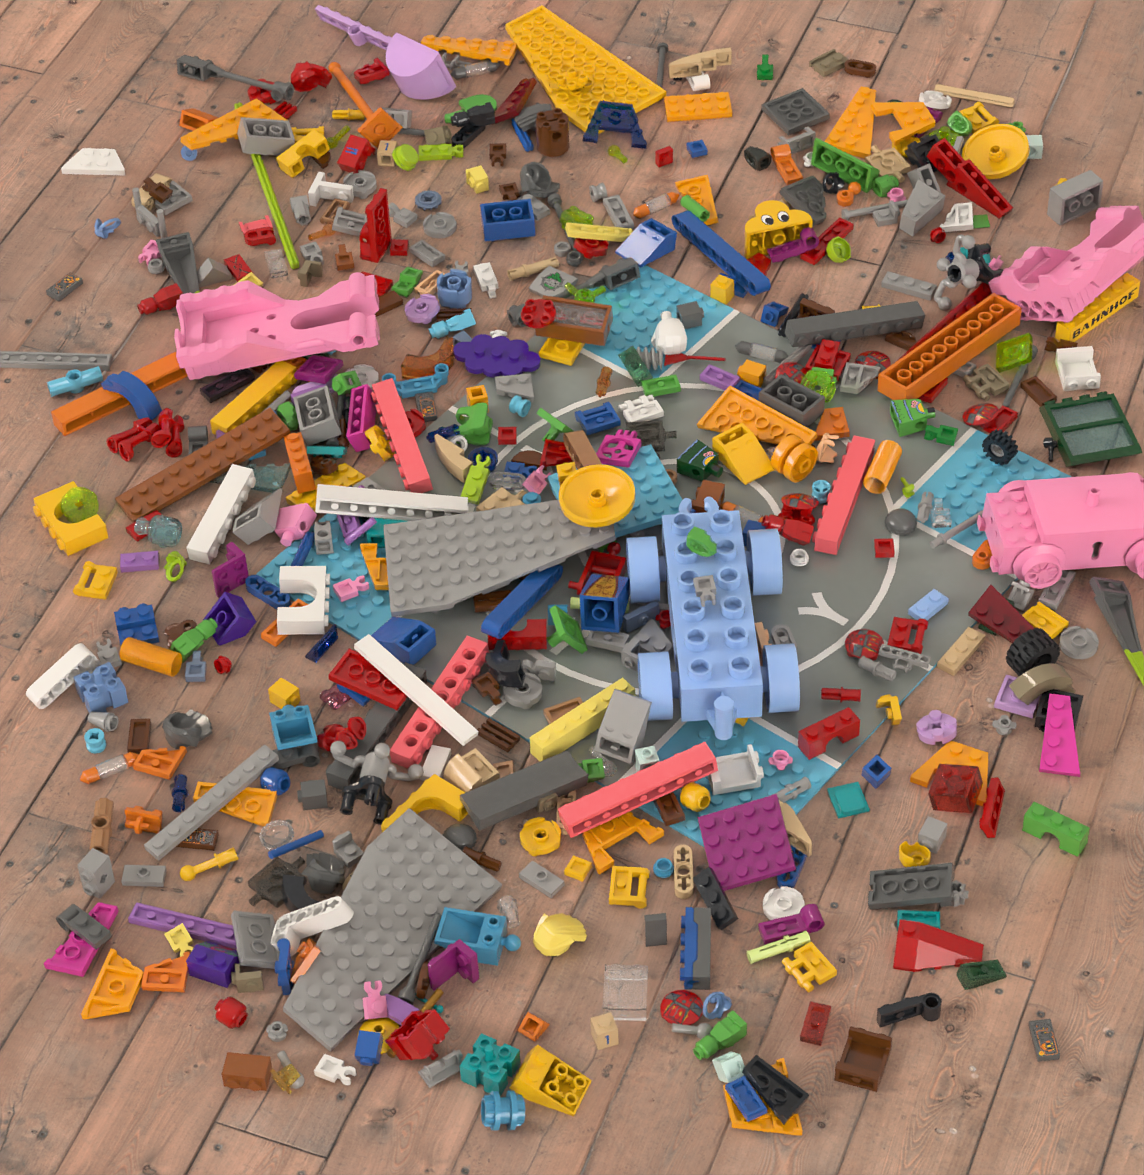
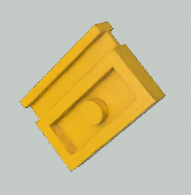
M1037 602L1035 607L1032 606L1022 614L1034 628L1043 629L1052 639L1069 625V621L1041 602Z

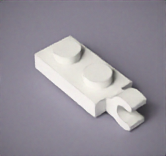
M490 262L474 265L473 271L481 291H487L489 298H495V290L499 288Z

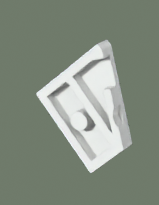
M972 202L954 204L951 212L946 216L945 223L941 224L940 227L945 232L974 230Z

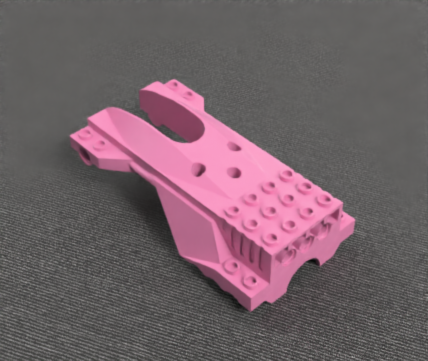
M1139 206L1100 207L1096 212V219L1090 224V235L1079 245L1068 251L1051 247L1031 246L1020 259L1014 260L1011 267L1005 268L999 277H994L989 282L992 293L1007 296L1008 301L1021 307L1020 320L1063 321L1064 323L1072 321L1074 316L1082 312L1084 307L1095 300V297L1101 294L1122 274L1135 267L1144 259V220Z
M359 272L351 274L349 280L337 283L318 297L300 301L285 300L247 280L238 282L233 286H220L215 290L205 289L200 293L182 294L176 304L181 333L178 328L175 329L176 358L180 369L185 368L189 380L201 379L205 376H216L224 372H235L240 369L336 350L347 352L366 347L371 348L378 345V340H380V328L375 313L379 310L377 282L374 275L365 276Z

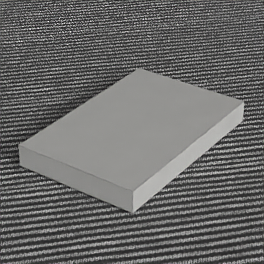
M233 911L231 918L240 966L275 969V961H279L280 952L271 944L275 927L273 915Z

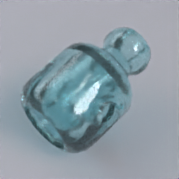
M155 515L151 521L140 517L135 522L134 531L138 535L148 534V540L160 548H172L177 546L180 541L182 523L176 518L163 515Z

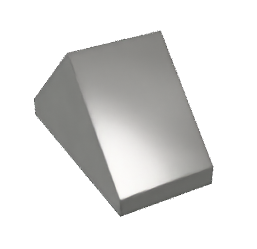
M209 257L197 270L199 288L232 279L226 265Z

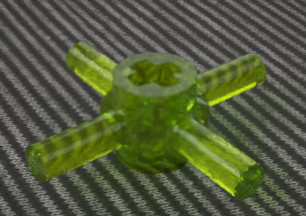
M569 282L564 285V288L574 295V300L595 303V298L606 292L604 286L591 291L586 288L577 290Z

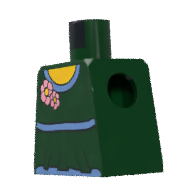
M698 439L677 458V473L699 481L706 480L711 474L720 477L723 473V467L719 466L718 453Z

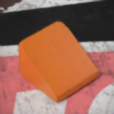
M527 1012L517 1031L536 1042L550 1024L536 1015Z

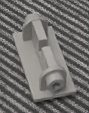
M459 1049L457 1051L452 1050V1053L428 1066H423V1069L418 1071L428 1087L431 1088L460 1071L463 1055Z

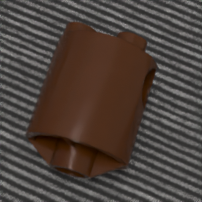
M560 108L537 113V150L544 156L558 157L564 155L570 148L568 116Z

